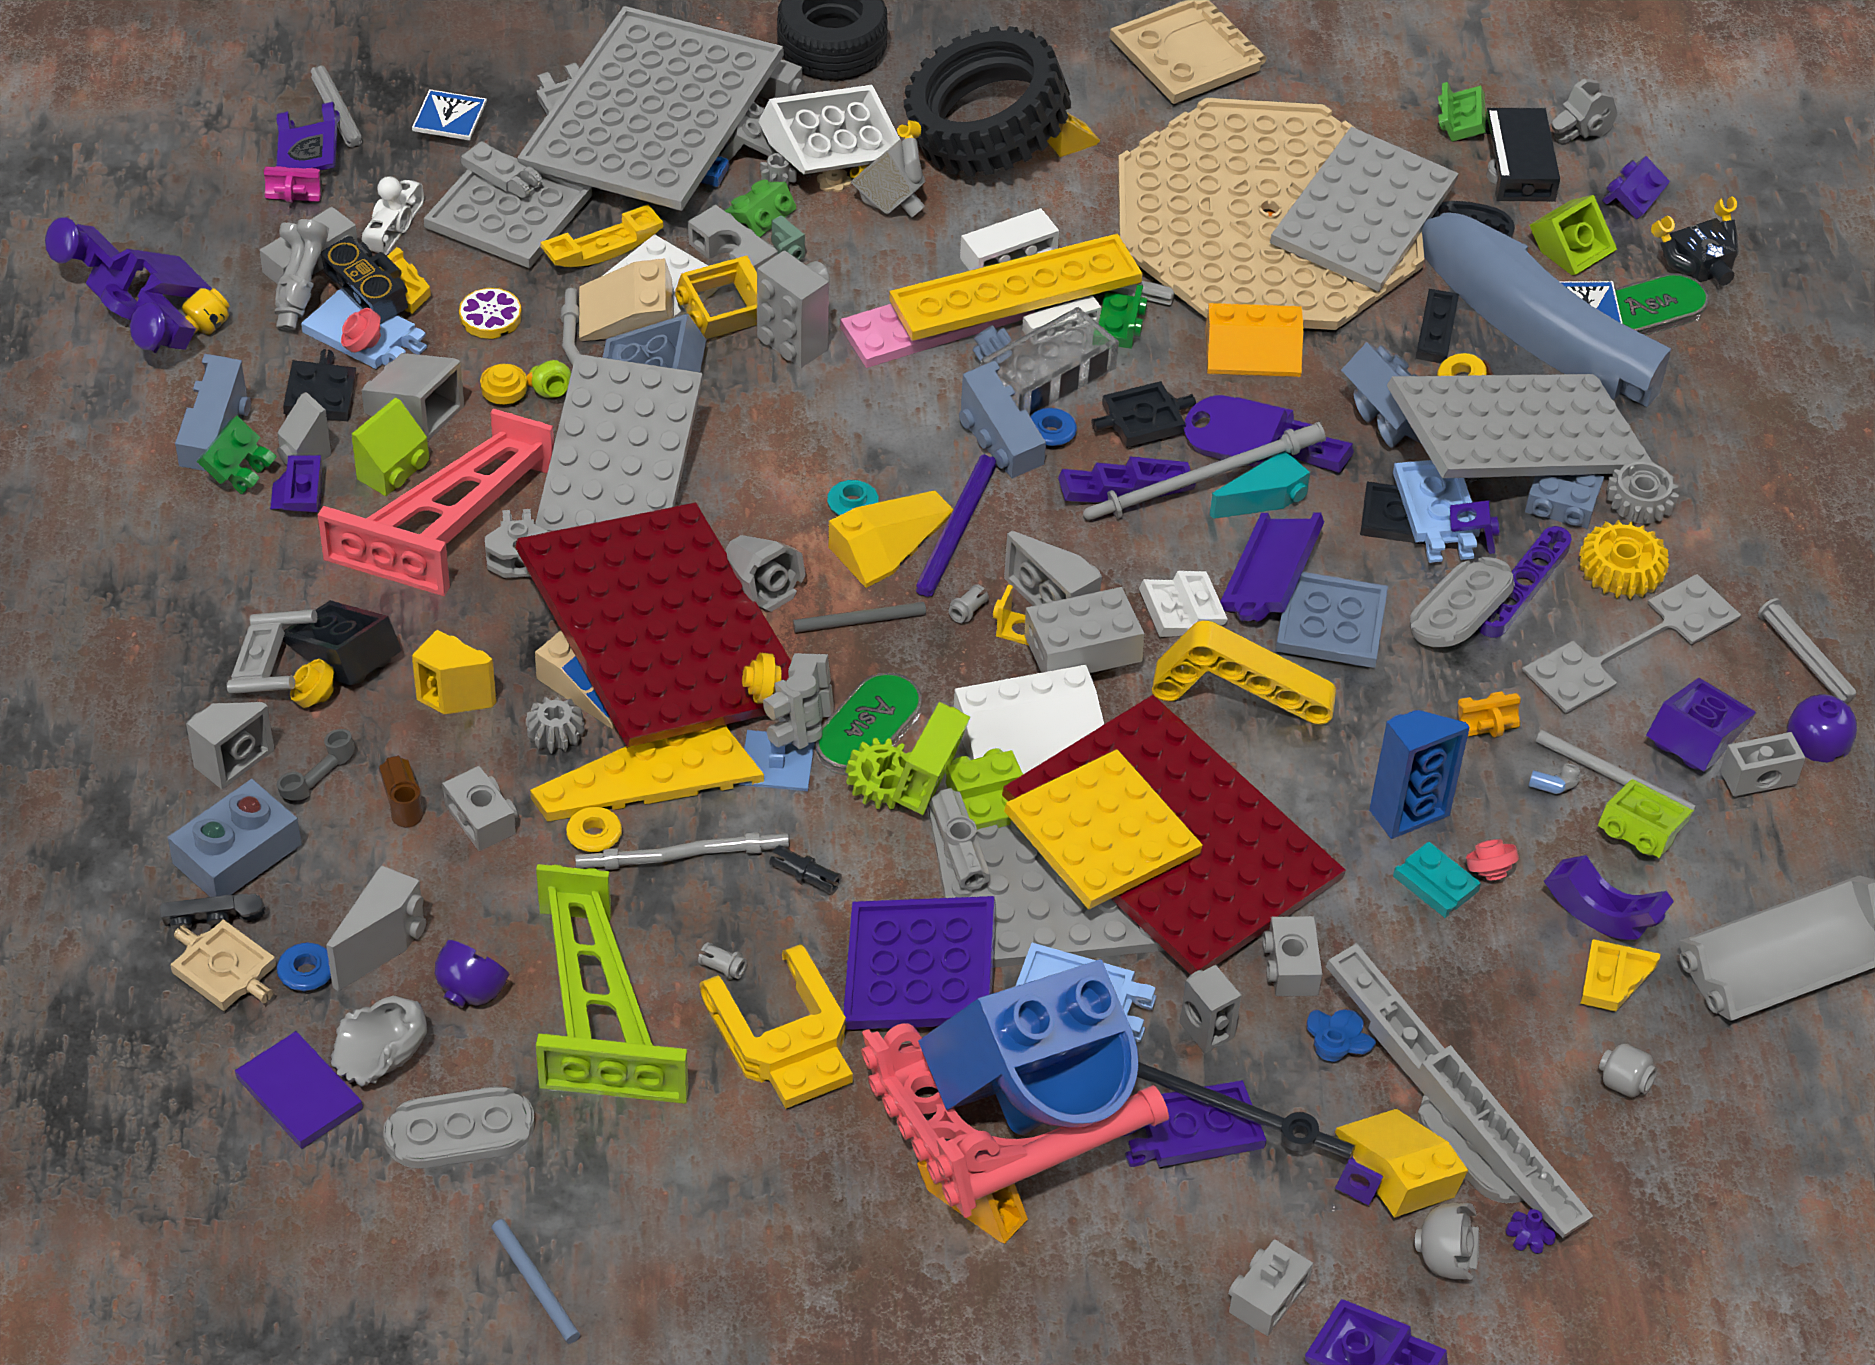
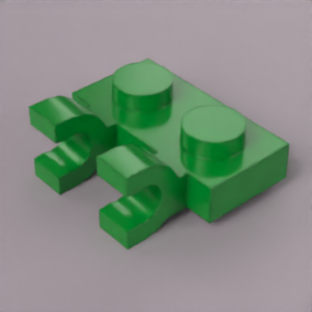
M236 415L228 422L196 462L220 484L229 480L233 487L240 494H243L248 487H253L260 477L248 468H241L239 464L245 458L250 466L259 473L265 466L271 465L277 456L265 447H258L256 443L261 437Z

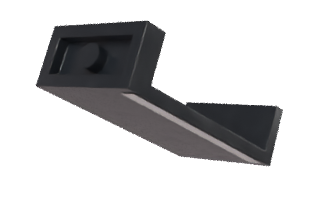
M1487 108L1485 117L1486 132L1484 134H1491L1499 175L1495 191L1496 201L1556 202L1560 174L1546 108Z

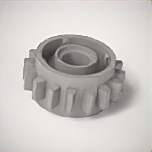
M1636 461L1623 465L1621 470H1614L1613 476L1609 478L1606 498L1612 501L1611 508L1615 509L1623 518L1635 523L1646 524L1662 521L1664 515H1671L1673 507H1676L1679 487L1673 484L1674 477L1661 466L1651 462Z

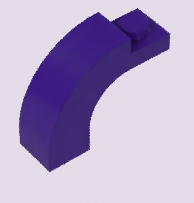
M1587 855L1561 860L1544 880V883L1557 901L1576 919L1602 934L1619 939H1639L1648 927L1656 926L1664 920L1666 916L1664 913L1674 903L1667 891L1631 895L1614 888L1602 878Z

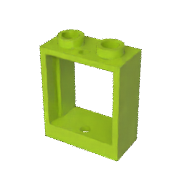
M941 702L938 703L906 761L892 798L893 801L924 815L931 797L934 796L946 774V766L951 764L956 755L970 716L962 713L955 707H950Z

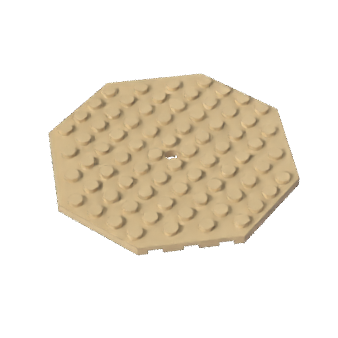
M1205 98L1197 104V108L1189 113L1183 112L1171 120L1167 128L1161 132H1153L1141 140L1137 148L1131 152L1126 150L1118 157V219L1121 240L1138 266L1164 286L1172 288L1178 297L1206 318L1208 303L1302 306L1303 328L1337 330L1420 270L1424 263V249L1421 232L1382 289L1378 292L1270 243L1273 231L1350 127H1354L1347 121L1341 123L1331 115L1332 110L1323 104ZM1264 209H1271V210L1275 211L1276 213H1273L1272 216L1269 217V213H1267V212H1265V211H1263V210H1264Z

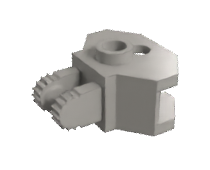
M1584 78L1575 84L1568 100L1563 103L1564 111L1552 120L1551 126L1555 131L1554 137L1559 144H1566L1580 134L1584 138L1589 135L1602 137L1611 130L1618 115L1614 97L1611 94L1601 93L1599 89L1600 84L1596 80Z
M523 509L522 520L513 521L510 510H502L503 521H500L501 526L485 536L487 569L503 578L531 576L515 549L517 538L549 531L534 524V519H531V509Z

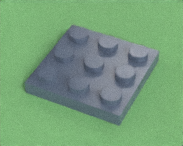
M1302 572L1286 610L1282 612L1275 651L1375 668L1388 586Z

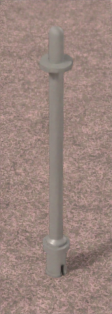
M1320 422L1295 431L1288 429L1284 431V435L1277 441L1119 497L1113 490L1108 491V500L1086 508L1083 516L1087 520H1093L1113 512L1115 518L1120 519L1122 518V509L1284 451L1292 455L1298 454L1302 448L1326 441L1324 429Z

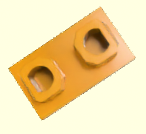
M1503 691L1491 693L1486 699L1474 700L1471 697L1459 699V721L1466 722L1470 727L1468 736L1490 733L1494 738L1501 737L1504 734V730L1520 727L1518 710L1521 698L1517 693L1505 695Z

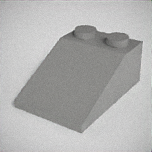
M1015 531L1007 533L1004 579L1032 606L1100 592L1102 575L1095 566L1090 565L1080 555Z
M384 866L379 867L326 945L334 989L340 991L403 953L409 948L415 938L418 939L422 935L426 926V919L423 916L422 906L424 899L421 896L420 881L418 879Z

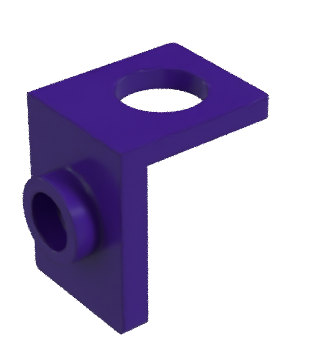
M1489 500L1450 505L1451 531L1484 528L1489 554H1494V536H1500L1498 516L1492 517ZM1465 511H1472L1476 514L1475 519L1469 522L1458 520V516Z
M1352 1156L1348 1160L1335 1188L1369 1206L1383 1176L1357 1163Z

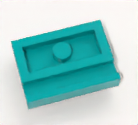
M1429 841L1405 859L1404 864L1396 866L1393 873L1395 879L1444 918L1448 917L1449 912L1453 909H1458L1478 893L1481 885L1480 881Z

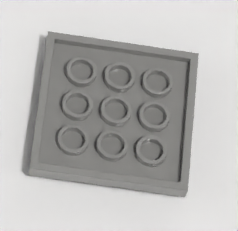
M507 155L508 157L518 162L517 158ZM468 169L424 217V227L530 268L544 252L540 247V242L560 234L591 198L592 187L539 172L543 184L538 188L528 185L530 194L525 198H521L510 191H504Z

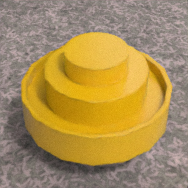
M497 364L489 367L482 373L480 378L482 395L488 401L495 404L514 403L526 394L528 388L526 373L521 368L512 364Z
M759 653L756 660L751 661L750 666L744 667L742 685L743 687H748V693L753 694L755 703H763L764 699L776 693L774 683L781 681V667L775 665L773 654Z
M321 659L313 660L300 667L293 676L295 687L290 691L291 700L303 708L310 707L319 702H325L333 692V667Z

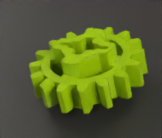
M873 738L872 746L862 742L859 751L853 750L845 771L848 774L847 785H854L853 796L864 795L863 804H867L870 800L875 801L876 809H880L882 803H887L890 809H894L896 802L892 798L906 761L911 752H903L905 744L901 743L894 747L892 746V740L889 738L885 744H880L877 738Z

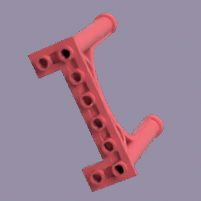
M906 1023L896 1025L886 1033L884 1039L878 1031L871 1033L868 1029L862 1032L866 1047L861 1049V1053L867 1067L872 1071V1075L868 1076L872 1092L876 1097L882 1096L883 1105L890 1118H897V1125L905 1140L909 1138L912 1140V1147L920 1162L924 1160L927 1162V1169L931 1179L935 1184H942L946 1201L950 1207L956 1205L964 1218L972 1215L971 1209L976 1208L975 1201L1146 1125L1156 1126L1169 1119L1168 1109L1161 1093L1154 1085H1151L1130 1096L1118 1111L1094 1125L1086 1127H1059L1042 1135L1022 1139L994 1137L986 1131H978L968 1125L954 1108L946 1110L939 1091L927 1098L918 1097L915 1094L917 1090L923 1087L938 1088L918 1042L922 1037L914 1026ZM905 1041H910V1042H911V1043H908V1044H902V1043L905 1042ZM936 1112V1114L928 1121L923 1115Z

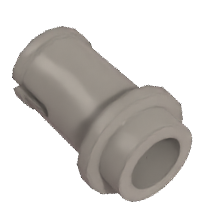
M977 584L973 585L961 598L953 599L949 607L950 617L958 623L969 622L973 618V613L989 600L987 591L980 597H977L985 588Z
M709 942L704 944L701 950L712 954L714 957L710 958L699 953V964L724 973L725 977L729 980L742 977L747 966V960L743 958L740 952L731 953Z

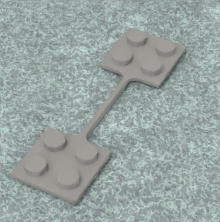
M1696 574L1648 600L1647 603L1662 616L1664 621L1661 624L1600 657L1588 655L1577 643L1571 641L1523 667L1522 671L1565 713H1568L1617 686V682L1603 670L1602 664L1668 628L1678 631L1692 645L1741 618V614Z

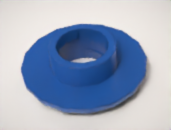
M1045 408L1034 412L1030 416L1044 438L1046 445H1062L1069 442L1076 435L1077 425L1075 419L1061 409ZM1047 427H1055V428H1057V430H1053V431H1052V430H1047V429H1045V428H1047Z
M309 942L296 944L288 948L280 956L277 964L279 979L289 988L301 991L313 990L324 985L331 978L327 949L319 944ZM310 964L315 966L309 972L297 971L302 965Z

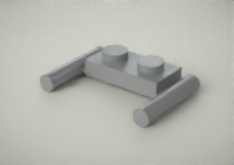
M316 610L252 614L250 616L251 625L248 628L231 676L232 679L227 682L228 693L294 689L295 679L292 675L270 677L285 634L282 625L316 623Z

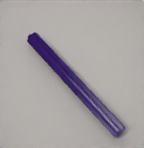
M983 454L979 457L916 584L917 594L924 595L925 597L933 595L996 467V459L993 456L989 457Z

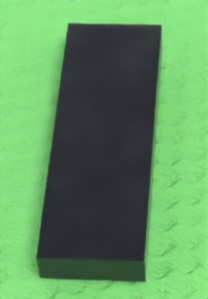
M1429 289L1415 359L1442 363L1447 359L1458 304V293Z

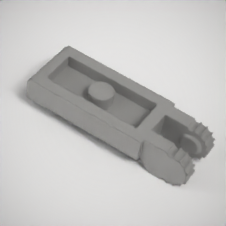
M482 141L461 156L463 167L504 191H510L521 198H525L530 194L528 185L538 188L543 184L539 172L530 166L525 167Z

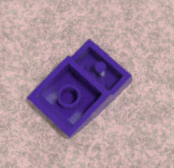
M1344 1299L1339 1301L1305 1354V1360L1310 1365H1448L1447 1350L1412 1336L1411 1326Z

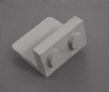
M755 102L752 103L719 153V157L727 158L730 161L743 144L767 156L779 153L770 146L758 122L764 108Z

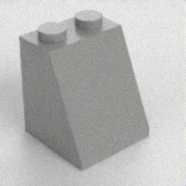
M401 353L396 359L389 362L383 371L372 381H368L363 387L364 413L373 416L396 397L401 400L429 441L464 407L461 362L455 358Z

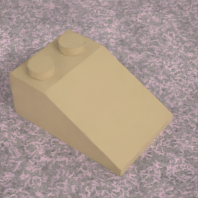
M665 258L636 261L579 286L580 341L607 339L673 318L672 277Z

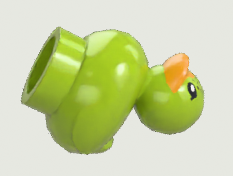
M550 360L532 367L526 376L527 385L533 387L535 392L543 397L557 398L567 392L571 371L564 363L558 360Z

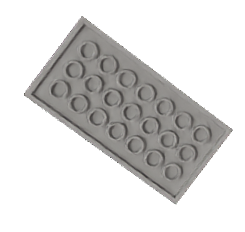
M1593 374L1392 376L1387 384L1389 391L1442 478L1613 474L1615 469L1621 470L1623 465L1632 462L1646 461L1653 463L1645 448L1631 430L1630 425L1618 410L1615 402L1607 393L1600 379Z

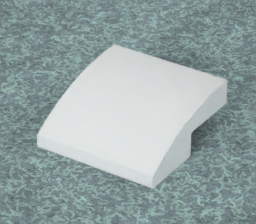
M1177 571L1173 580L1143 579L1139 587L1159 637L1182 636L1198 621H1211L1221 626L1226 624L1228 620L1207 571Z

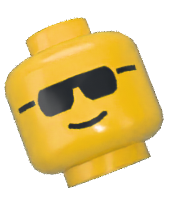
M201 288L184 302L182 310L185 318L196 328L194 333L199 330L203 334L210 335L227 321L229 317L227 309L230 305L216 289L208 290Z

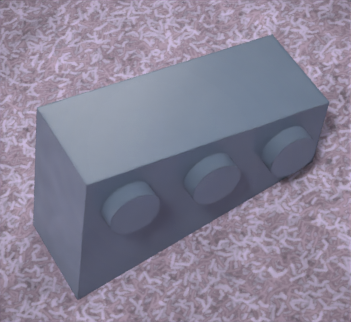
M204 354L202 364L205 367V374L202 381H195L193 391L198 392L194 407H187L175 442L179 466L202 471L206 470L196 461L232 418L237 415L242 419L243 416L249 414L251 399L247 397L242 360Z

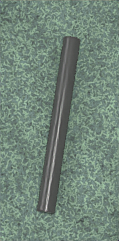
M924 602L795 619L793 620L794 633L926 615V606Z

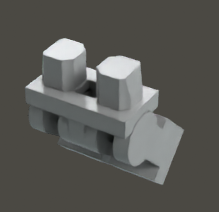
M794 653L788 670V680L774 683L776 693L763 700L767 716L772 720L779 718L778 723L767 728L768 739L776 747L792 743L798 749H802L808 746V743L815 742L822 737L821 721L823 717H832L834 712L828 654Z

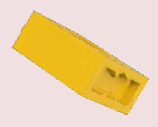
M747 255L681 273L675 289L677 302L683 305L687 314H689L706 339L757 325V272ZM734 283L747 307L710 317L697 293Z

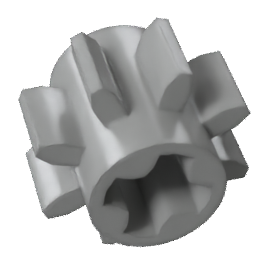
M780 153L772 154L768 157L767 162L760 163L761 180L786 182L788 187L790 182L797 181L796 167Z

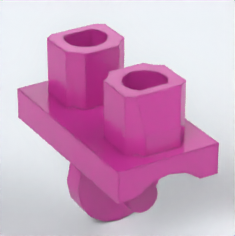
M265 166V198L285 199L286 202L293 203L294 200L320 201V169Z

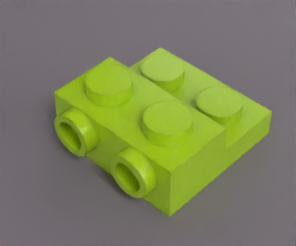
M994 748L987 751L980 758L970 760L967 756H961L954 759L951 765L946 766L945 784L948 789L952 788V790L960 792L968 816L976 824L977 830L994 825L1000 828L1011 825L1012 821L1004 812L1006 802L1008 801L1002 796L1003 787L1023 775L1012 750L1003 752L999 748Z
M1631 779L1607 802L1598 826L1603 828L1609 836L1624 839L1635 845L1641 853L1660 858L1672 846L1677 833L1689 822L1694 810Z

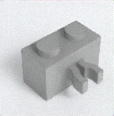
M1274 1239L1266 1250L1261 1248L1256 1252L1251 1260L1250 1270L1246 1276L1239 1275L1231 1285L1228 1293L1232 1296L1229 1313L1264 1335L1269 1336L1309 1284L1313 1262Z

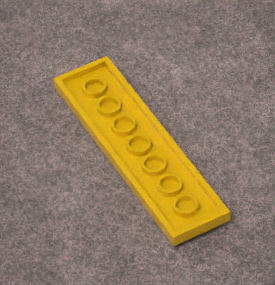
M1117 233L889 291V301L909 337L914 341L1141 283L1142 272Z

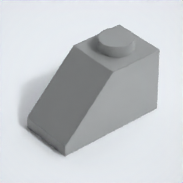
M305 392L299 397L277 433L279 441L277 451L279 457L286 465L288 456L321 455V460L331 456L326 410Z

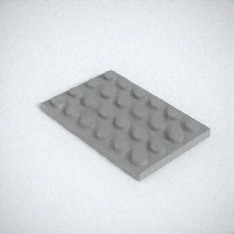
M1350 127L1273 231L1270 243L1379 292L1422 232L1425 221L1430 217L1432 218L1456 184L1459 173L1354 127Z
M576 354L535 525L551 532L675 507L703 383V374L700 372Z

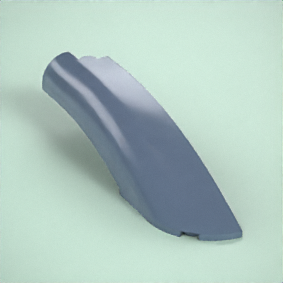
M1443 213L1439 217H1430L1425 221L1422 229L1424 258L1467 304L1515 343L1564 374L1595 375L1600 379L1612 400H1615L1619 394H1622L1648 407L1660 394L1671 348L1614 320L1588 304L1547 272L1527 252V245L1462 214Z

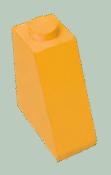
M925 1160L919 1161L917 1165L927 1190L949 1205L943 1194L942 1184H935L928 1172L927 1162ZM1015 1183L976 1200V1208L971 1209L972 1215L967 1217L968 1220L1003 1244L1028 1220ZM956 1205L952 1206L954 1210L961 1214Z

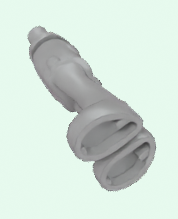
M300 219L298 224L282 223L280 225V237L292 245L288 266L283 276L280 277L276 289L275 305L277 308H275V314L278 315L277 329L285 331L294 330L297 319L303 316L304 309L310 300V292L314 285L311 282L312 273L327 242L329 228L320 222Z

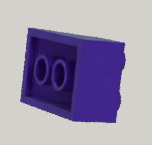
M1697 678L1663 702L1646 736L1654 740V744L1658 748L1667 752H1673L1683 758V762L1687 766L1706 771L1718 761L1727 750L1728 744L1734 742L1754 718L1756 712L1703 679Z

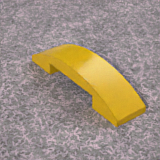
M648 204L622 213V223L574 240L569 233H565L540 242V247L555 265L564 267L592 265L618 257L641 245L663 228V221Z

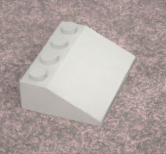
M873 85L769 99L758 121L770 146L803 174L871 164L900 140Z
M1086 665L956 688L954 693V707L970 716L962 737L970 760L983 757L987 751L994 748H999L1003 752L1012 750L1023 774L1104 725L1097 692Z

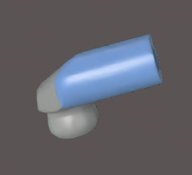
M1567 763L1563 765L1561 773L1554 776L1533 770L1529 787L1553 794H1560L1576 787L1580 781L1578 778L1580 769L1576 765Z

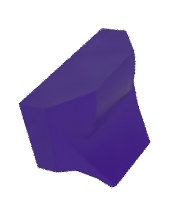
M321 455L288 456L286 471L273 483L270 509L319 511L322 492Z

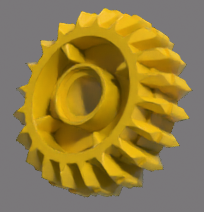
M1619 520L1614 525L1605 521L1602 527L1595 526L1593 531L1585 537L1579 553L1580 570L1584 571V579L1592 580L1593 588L1602 587L1604 594L1608 592L1615 593L1616 598L1621 594L1626 595L1628 599H1631L1634 594L1643 598L1645 593H1653L1657 586H1661L1669 567L1668 549L1664 548L1663 539H1656L1655 531L1646 532L1644 525L1639 528L1633 526L1632 521L1628 525H1623Z

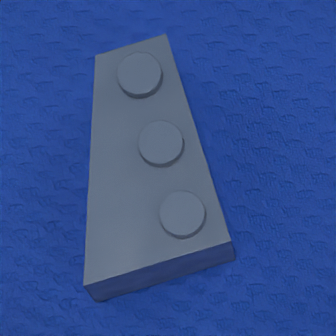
M992 361L963 374L959 419L963 427L969 429L974 434L979 445L983 449L986 448L996 459L997 466L1000 469H1004L1011 478H1015L1044 465L1046 442L1026 409L1019 411L1011 396L1015 395V391L1011 385L1006 387L1003 385L997 375L1000 367L996 361Z

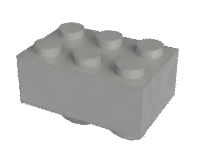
M784 250L757 268V337L764 344L778 351L786 360L802 368L828 350L829 274L822 263L813 261L805 265Z
M1122 587L1026 607L1025 638L1041 673L1086 665L1089 673L1142 662L1144 631Z

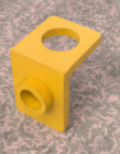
M1008 584L1002 599L997 600L993 611V618L997 619L996 637L1029 646L1025 634H1017L1012 629L1015 624L1025 623L1026 615L1011 611L1013 586Z

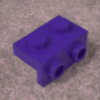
M1647 156L1637 163L1631 160L1621 169L1622 177L1618 176L1606 187L1609 192L1602 201L1607 205L1617 198L1638 219L1647 211L1670 181Z

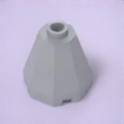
M740 535L730 541L725 550L727 559L736 577L740 580L744 593L752 602L756 601L758 606L771 612L794 598L797 592L794 589L796 582L802 583L806 575L802 553L791 546L777 541Z

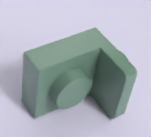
M783 216L772 220L771 241L778 254L785 250L799 261L804 258L805 234Z

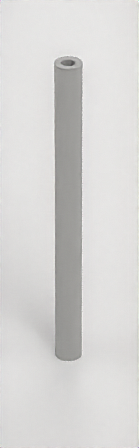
M1543 730L1537 736V743L1624 786L1631 779H1634L1694 811L1696 809L1695 804Z

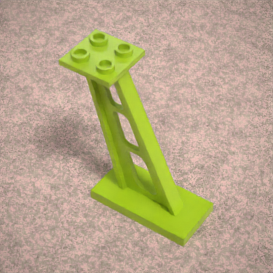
M537 864L539 913L550 914L552 919L566 1036L538 1033L536 1056L539 1088L686 1104L688 1097L687 1049L654 1046L651 1043L609 924L611 920L609 871H599L594 868L580 869L563 867L561 865ZM571 917L587 918L594 945L578 944L575 941ZM591 955L600 960L609 994H592L583 989L578 956ZM598 1004L611 1007L616 1012L625 1042L592 1039L587 1006Z

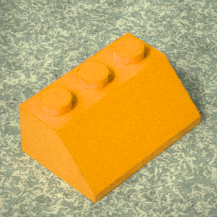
M1208 303L1205 327L1207 374L1301 377L1303 349L1302 306Z

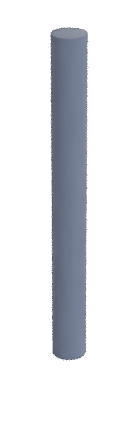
M499 1219L494 1222L491 1227L565 1341L568 1344L577 1341L580 1333L506 1221Z

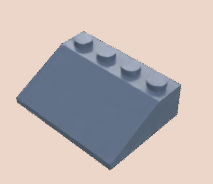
M685 314L607 338L602 358L700 372L706 338L689 314Z

